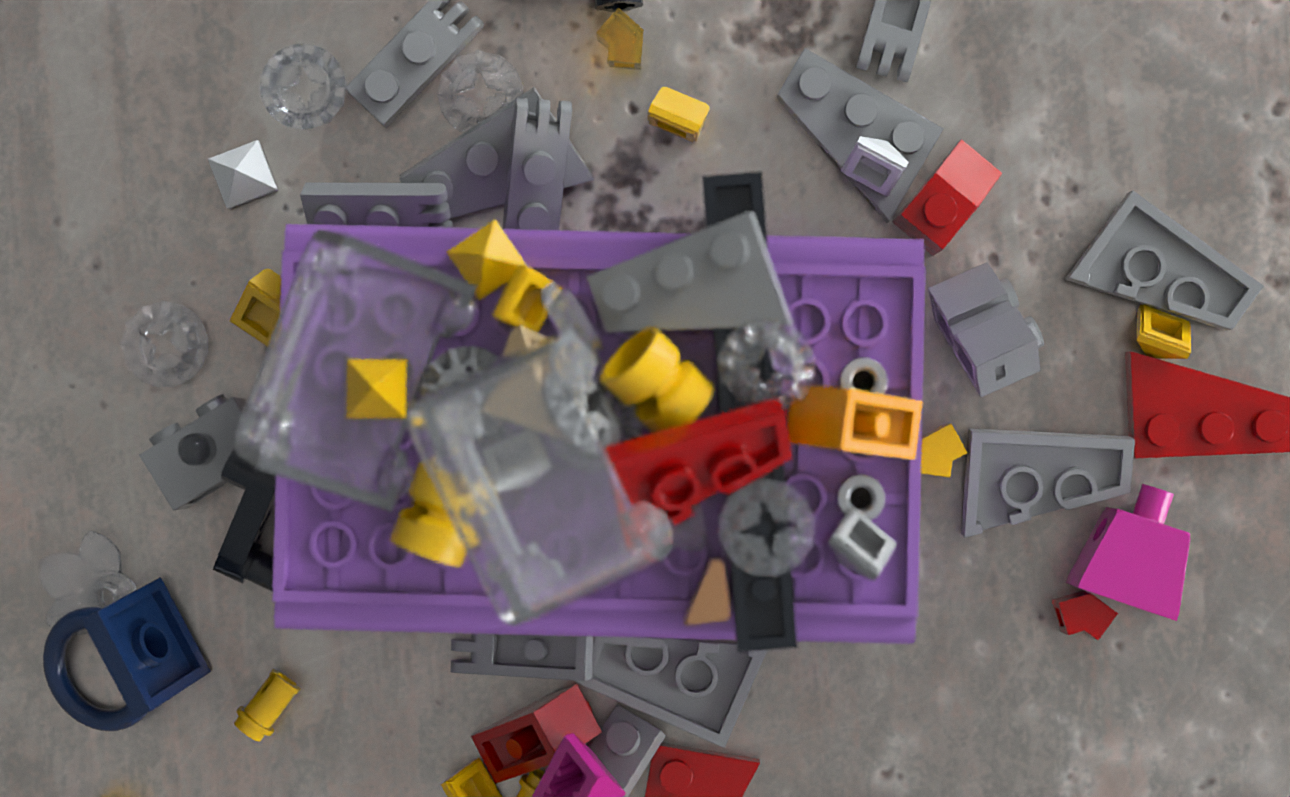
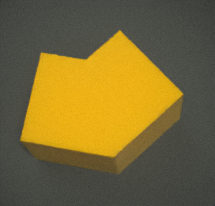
M946 423L922 436V474L950 478L953 461L967 454L952 423Z

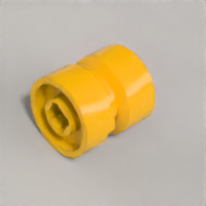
M654 326L640 330L625 341L609 358L600 374V382L623 405L630 406L635 404L634 416L651 433L693 422L705 409L714 390L712 383L691 362H678L679 350Z
M419 461L407 491L413 499L412 506L401 508L389 538L390 542L431 560L455 567H462L473 539L472 533L467 528L468 524L471 521L480 520L492 488L448 469Z

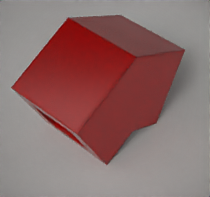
M1084 590L1051 600L1060 631L1066 635L1083 631L1089 637L1099 640L1118 615L1116 611L1092 593Z

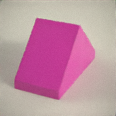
M570 733L562 739L532 797H623L626 792L596 754L574 733Z

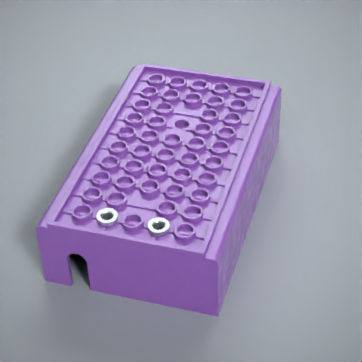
M286 225L285 250H282L272 598V602H275V629L736 640L725 493L717 492L691 507L694 515L676 526L671 520H668L644 534L647 542L628 553L603 454L590 453L572 442L541 433L553 467L530 486L498 491L494 485L483 449L528 428L506 421L503 424L505 428L503 437L500 436L498 429L491 435L481 439L458 440L437 431L423 412L420 385L431 362L448 349L463 346H475L485 349L501 359L510 333L515 329L493 316L505 285L479 301L447 254V251L481 228ZM502 229L528 267L562 287L538 334L557 341L564 363H570L577 367L578 370L586 369L597 384H602L600 382V374L609 358L625 341L637 332L609 333L605 331L587 276L691 235L688 233ZM767 235L768 253L794 326L774 327L779 400L786 412L787 425L793 383L855 390L852 379L858 371H866L872 376L873 386L868 392L922 401L925 301L923 239ZM713 329L661 331L679 350L678 362H691L713 385L714 390L710 401L694 421L719 415ZM347 359H406L407 419L346 418ZM469 367L468 376H464L462 385H452V388L443 387V393L451 394V397L460 399V409L463 410L462 419L466 418V411L470 410L472 401H482L483 398L487 399L489 393H484L483 389L474 387V377L471 376L472 367ZM603 385L607 397L615 401L613 409L622 421V426L619 428L620 442L652 434L634 416L635 404L630 406L623 405ZM922 409L915 460L790 443L792 459L784 463L797 641L884 644L915 643L916 617H918ZM419 461L448 469L492 488L480 520L471 521L468 524L467 528L472 533L473 539L462 567L447 565L420 556L395 545L389 540L401 508L412 506L413 499L407 491ZM857 487H864L870 493V503L868 506L858 510L897 544L881 573L874 581L840 565L828 544V540L842 518L852 507L850 494ZM718 556L724 562L731 617H728V621L685 626L683 616L709 557Z

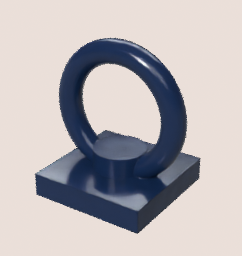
M161 577L103 608L84 607L65 614L50 630L43 652L44 674L55 700L73 719L87 727L100 731H119L137 724L148 712H151L211 672ZM87 630L126 703L123 707L112 710L96 707L85 700L73 686L67 672L65 654L69 641L79 631Z

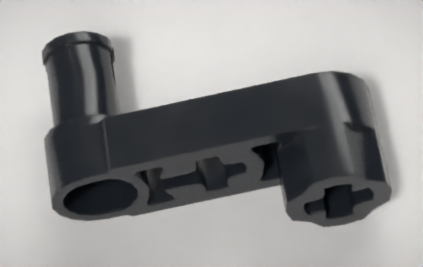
M241 435L224 465L221 479L245 491L218 553L213 570L242 584L245 580H248L273 592L274 556L261 551L262 545L258 542L275 505L277 451Z

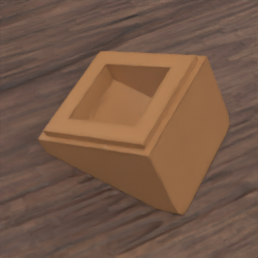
M718 556L709 557L683 616L685 626L728 621V617H731L724 562Z

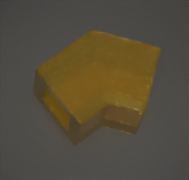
M618 7L596 32L597 40L608 49V67L641 70L644 30Z

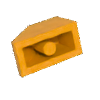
M793 383L791 404L788 411L790 443L915 460L922 401L848 388Z

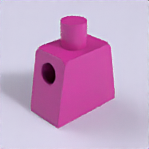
M1142 484L1132 513L1106 507L1073 565L1066 584L1177 621L1180 613L1191 538L1190 533L1164 524L1174 494Z

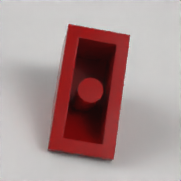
M961 139L892 223L910 238L923 239L924 249L934 256L947 246L977 210L1002 175V172Z
M575 684L544 696L476 732L471 738L495 784L548 766L565 735L574 733L586 744L602 733L592 714L589 703L585 700L578 685Z

